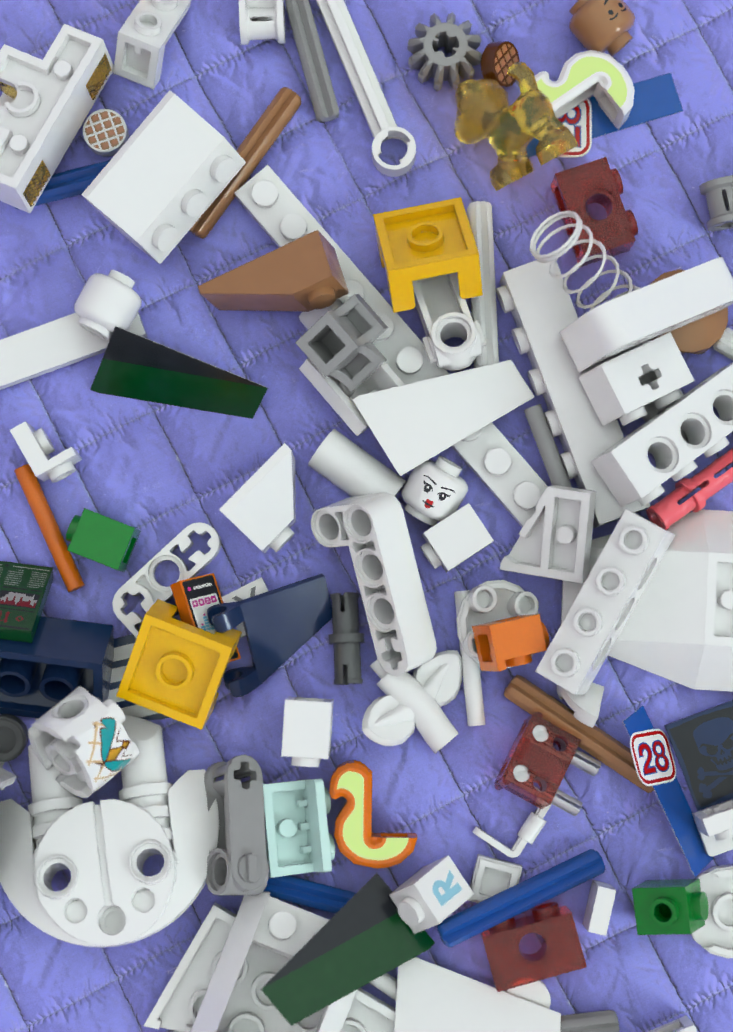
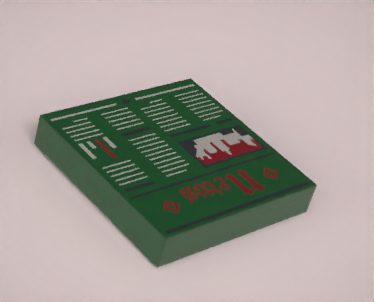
M0 561V639L33 642L53 582V567Z

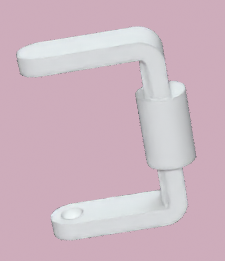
M532 785L535 793H541L540 789ZM541 801L535 812L531 811L517 833L519 837L511 849L477 826H475L472 832L508 857H518L527 843L533 844L547 821L543 818L551 807V803L547 804Z

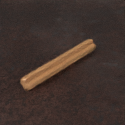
M282 87L238 147L236 151L245 160V165L189 230L192 234L202 239L207 237L234 199V193L245 184L301 105V98L293 90L287 87Z
M516 675L511 679L504 691L505 698L645 792L651 793L654 791L652 786H645L638 778L630 748L594 725L592 728L578 721L573 716V710L521 675Z

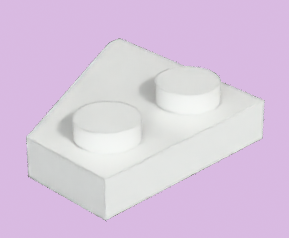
M558 485L548 486L537 502L536 511L533 516L526 520L520 530V537L509 555L504 556L501 561L500 570L584 583L589 573L596 491Z

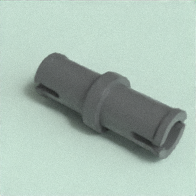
M359 593L330 594V599H332L333 634L329 635V644L333 645L334 685L363 684V679H361L360 644L364 643V633H359Z

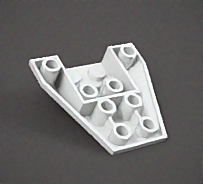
M702 509L696 513H688L667 530L675 534L608 656L694 690L733 692V511ZM611 534L592 539L588 575ZM562 580L560 626L584 583Z

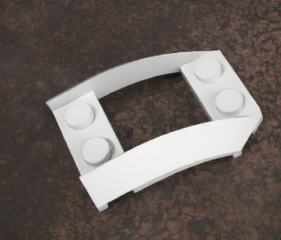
M262 892L259 895H244L190 1032H217L251 943L292 958L329 919L273 898L269 892ZM356 990L324 1008L315 1032L342 1031Z

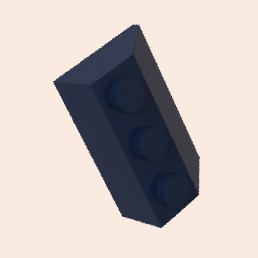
M41 616L32 643L0 639V714L40 718L79 686L85 688L91 695L103 703L109 696L113 666V625Z

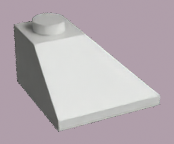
M285 443L219 509L264 554L270 548L278 552L295 534L290 529L296 522L295 458L292 450Z

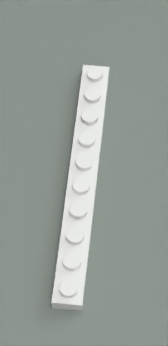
M268 165L234 193L235 198L279 248L316 230L335 248L349 294L336 299L334 303L339 307L354 294H359L387 325L388 329L373 344L387 359L386 363L404 384L450 374L442 367L438 368L436 362L430 364L423 342L397 312H393L390 304ZM490 423L454 444L452 448L518 524L523 527L526 520L533 516L536 511V504L548 486L493 423Z

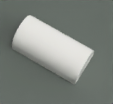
M333 429L327 435L308 463L309 467L351 497L382 492L390 493L396 497L406 483V480L336 429Z

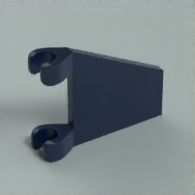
M323 574L238 602L221 603L208 608V620L211 625H214L217 632L229 631L242 622L244 625L253 666L234 668L224 673V683L226 688L230 690V693L234 697H242L256 689L332 619V606L326 579Z

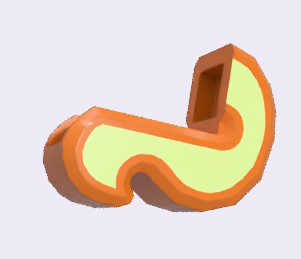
M348 760L338 765L333 771L330 780L329 793L332 799L345 797L347 800L336 816L334 837L339 851L354 864L371 868H387L403 862L414 851L418 838L417 834L371 833L372 771L365 764L356 760Z

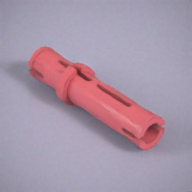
M733 448L714 460L692 478H682L675 484L674 491L655 505L646 509L649 520L668 530L671 525L691 511L696 513L706 506V500L733 482V467L718 478H714L717 473L733 463ZM698 487L701 488V490L679 505L677 503Z

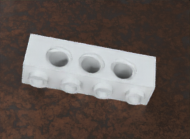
M733 362L713 373L684 394L682 398L674 401L591 461L621 507L637 500L641 506L648 504L665 492L661 484L670 477H672L674 482L680 480L698 467L694 460L704 453L706 458L730 443L726 436L733 432ZM713 406L717 409L719 418L715 415ZM681 429L686 433L688 443L683 439ZM648 452H650L653 455L656 462V468L650 463L648 459Z
M625 509L535 672L574 695L586 694L675 534Z

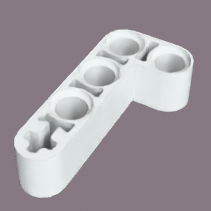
M723 257L713 259L609 300L586 312L561 330L560 335L579 374L587 372L613 359L629 348L732 305L733 277Z
M384 492L352 496L316 510L311 518V530L316 540L324 547L329 548L349 546L376 656L384 671L393 676H400L430 661L436 654V639L405 515L397 498L390 493Z

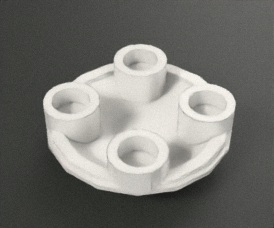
M505 580L486 581L471 589L461 602L456 618L457 637L465 653L479 664L472 626L519 615L539 614V602L533 593L524 591L519 585Z

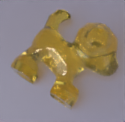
M515 62L508 67V75L519 82L521 95L510 106L507 91L495 79H468L461 82L455 90L457 106L454 126L455 137L461 143L467 145L486 138L489 140L498 155V164L490 171V180L496 191L535 171L527 153V145L534 138L539 140L536 147V155L541 166L578 146L573 134L555 116L552 102L546 94L538 89L533 71L524 62Z

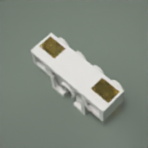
M64 24L43 60L4 44L0 50V90L3 92L0 96V201L27 213L32 212L113 72L114 65L103 39Z

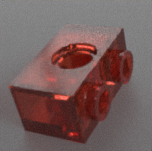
M604 157L556 173L551 183V189L559 212L569 210L576 212L583 221L582 224L588 226L592 231L593 239L602 242L606 248L607 255L615 256L629 251L636 241L634 236L638 235L637 222L633 212L630 209L626 211L620 198V194H623L622 180L616 168L610 169L607 158ZM590 203L602 205L607 211V218L603 220L591 218L586 211V205ZM571 217L562 219L564 225L576 223V220ZM576 227L566 228V232L569 238L572 236ZM582 229L577 241L589 239V235L584 229ZM581 243L572 247L577 263L586 254L589 243ZM593 243L588 257L602 254V250ZM603 258L589 260L582 266L603 260Z
M558 902L541 904L531 909L532 915L516 920L513 917L480 933L497 992L587 967L572 912L567 906L559 907ZM528 933H537L543 938L540 950L534 954H525L519 950L520 940Z

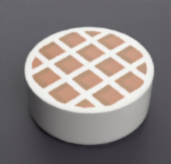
M100 109L91 113L83 125V137L88 147L100 156H114L129 139V131L124 119L120 114L110 109Z

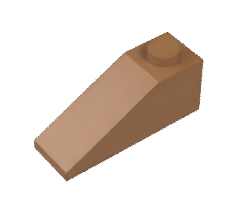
M318 230L198 286L200 294L218 310L309 312L314 309L329 307L336 299L349 294L335 248Z

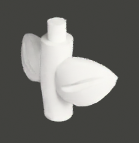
M446 650L436 653L430 661L416 667L412 676L408 672L400 676L390 675L384 671L378 659L370 665L372 670L381 679L376 685L386 694L375 699L366 709L363 716L362 731L371 741L382 746L403 744L414 733L416 726L425 742L436 754L459 734L441 709L442 706L447 705L456 698L461 687L462 658L458 650Z

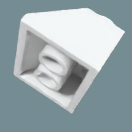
M169 90L81 195L132 244L161 264L246 162L224 136L175 93Z

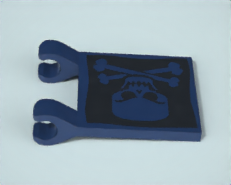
M733 700L664 725L697 811L732 799Z

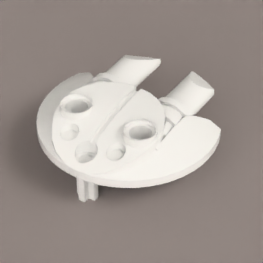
M125 715V721L122 723L129 738L138 747L139 756L121 770L123 789L118 792L119 800H100L99 805H96L93 801L83 803L82 798L75 796L55 780L61 773L54 765L48 770L45 769L30 744L28 746L32 803L28 805V811L12 799L0 801V883L15 908L31 924L61 941L85 947L105 948L122 946L148 938L163 930L180 917L195 901L206 884L207 858L211 851L217 848L220 828L216 799L209 811L207 807L204 774L206 771L205 769L187 770L174 784L168 783L162 727L142 718ZM152 855H162L164 858L162 870L157 875L145 876L143 873L145 860ZM69 869L71 880L68 886L61 891H53L51 884L54 875L60 870Z

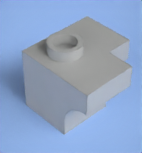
M354 294L335 310L327 311L295 343L325 377L332 376L345 385L349 391H354L387 361L373 342L388 327L359 294Z

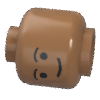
M579 0L569 11L573 15L569 28L587 51L605 52L608 50L613 56L633 38L628 31L635 22V15L623 0Z

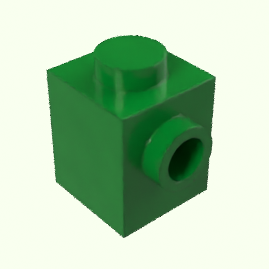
M700 879L647 880L632 888L637 935L692 934L705 925L704 920L708 918L709 905L706 893L701 892Z

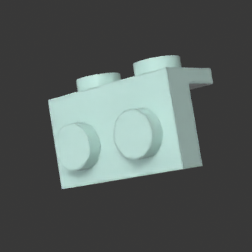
M323 779L263 784L266 855L269 865V878L310 872H331V861L335 858V842L333 836L328 832L327 814L330 813L331 799L328 789L324 787Z

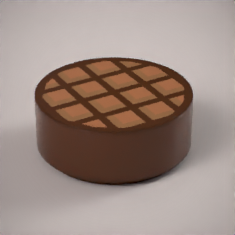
M508 41L489 43L481 57V72L485 82L491 87H509L513 85L520 69L519 54L516 47Z

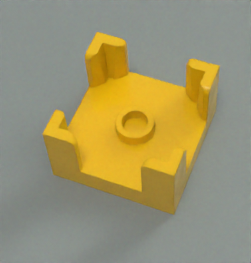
M461 197L373 214L379 257L382 268L385 267L389 295L394 313L415 308L412 282L415 280L457 272L459 294L462 299L483 295L479 252Z
M157 599L145 613L116 696L202 730L213 712L219 696L217 691L228 662L237 648L242 632L231 629L222 633L216 631L215 634L172 618L178 610L177 606Z

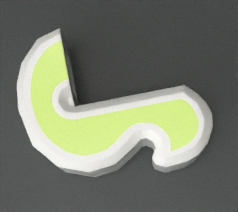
M588 50L576 53L564 63L557 81H551L549 73L546 71L539 72L531 78L525 90L522 111L526 120L531 124L547 127L594 95L599 106L614 126L619 129L628 119L631 112L635 89L626 69L611 55Z

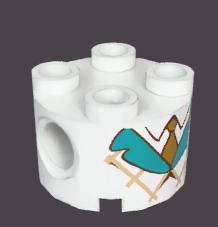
M80 686L31 724L33 726L28 729L31 747L46 770L54 765L61 773L55 780L63 788L82 798L91 796L139 756L138 747L129 738L122 725L125 721L122 709L111 699H106L102 703L98 698Z

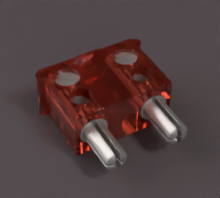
M536 712L524 721L500 769L494 786L497 790L504 788L540 809L553 804L567 813L576 816L582 808V802L559 790L561 781L570 764L595 776L599 772V768H601V762L577 750L581 741L579 738L542 719V714ZM553 743L558 745L559 751L554 748ZM533 782L540 786V791L535 789Z

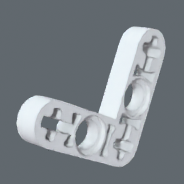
M205 523L190 524L118 589L112 602L113 611L136 638L139 633L137 625L142 623L143 618L136 612L125 613L123 609L126 608L127 601L124 597L128 593L132 596L142 594L145 599L141 602V606L146 612L157 599L168 602L173 597L171 587L162 586L155 579L156 567L163 561H173L177 564L180 571L177 582L194 578L220 552L221 539L217 531ZM196 532L203 536L208 532L211 538L207 544L211 549L206 554L198 550L188 559L194 562L195 566L189 571L185 562L174 555L172 551L179 546L181 552L185 553L193 545V541L190 539L193 533Z

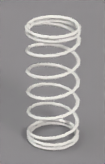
M570 210L558 212L548 217L534 231L530 240L529 251L538 262H551L549 270L551 277L556 279L564 278L563 289L565 293H577L576 304L579 308H590L591 310L603 302L612 291L620 288H629V291L623 292L614 298L640 289L632 284V279L627 272L619 269V263L616 259L606 254V248L602 242L593 239L592 231L588 226L582 224L583 221L576 212ZM567 217L576 220L574 224L561 226L549 233L541 241L536 251L539 237L554 222ZM569 227H576L572 236L560 248L549 254H539L544 243L554 234ZM582 229H584L589 235V239L577 241ZM589 243L588 250L580 262L565 274L557 275L554 273L553 267L559 257L575 245ZM593 243L602 250V254L588 257ZM603 258L601 267L595 276L586 281L579 289H568L566 284L572 273L589 260ZM606 259L612 261L615 270L602 272ZM608 273H616L614 283L609 290L602 293L593 304H581L580 295L583 290L591 286L598 277ZM619 274L626 278L628 284L616 286Z

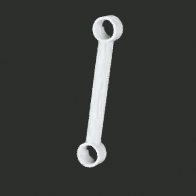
M316 0L374 137L372 143V161L374 166L380 173L389 177H398L406 174L415 162V140L410 132L397 126L345 1ZM400 139L407 145L406 155L399 160V165L386 164L379 158V155L382 153L381 144L385 140Z

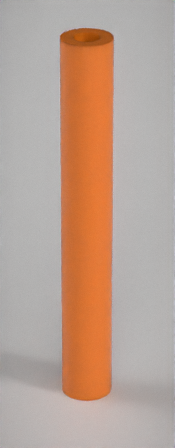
M26 464L15 469L16 477L68 593L85 586L30 465Z

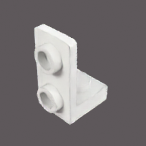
M140 0L118 31L113 73L154 89L161 77L165 45L189 10L191 0Z

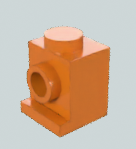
M540 614L519 615L472 626L481 671L507 670V667L531 663V654L547 651L549 646V634L546 626L541 622Z

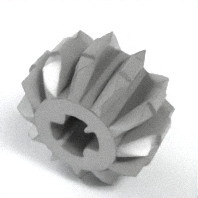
M453 12L448 14L447 21L441 23L440 18L435 13L430 16V27L418 23L415 27L417 38H412L408 41L407 49L413 54L409 58V67L411 69H420L418 73V81L420 83L427 82L431 77L434 78V89L436 91L441 90L443 81L447 80L450 87L456 90L460 85V77L470 81L475 73L472 66L481 63L482 54L476 50L481 44L480 36L476 34L469 35L472 26L469 20L462 22L459 26L455 25L456 16ZM440 47H444L447 53H452V56L445 57L442 51L437 50Z

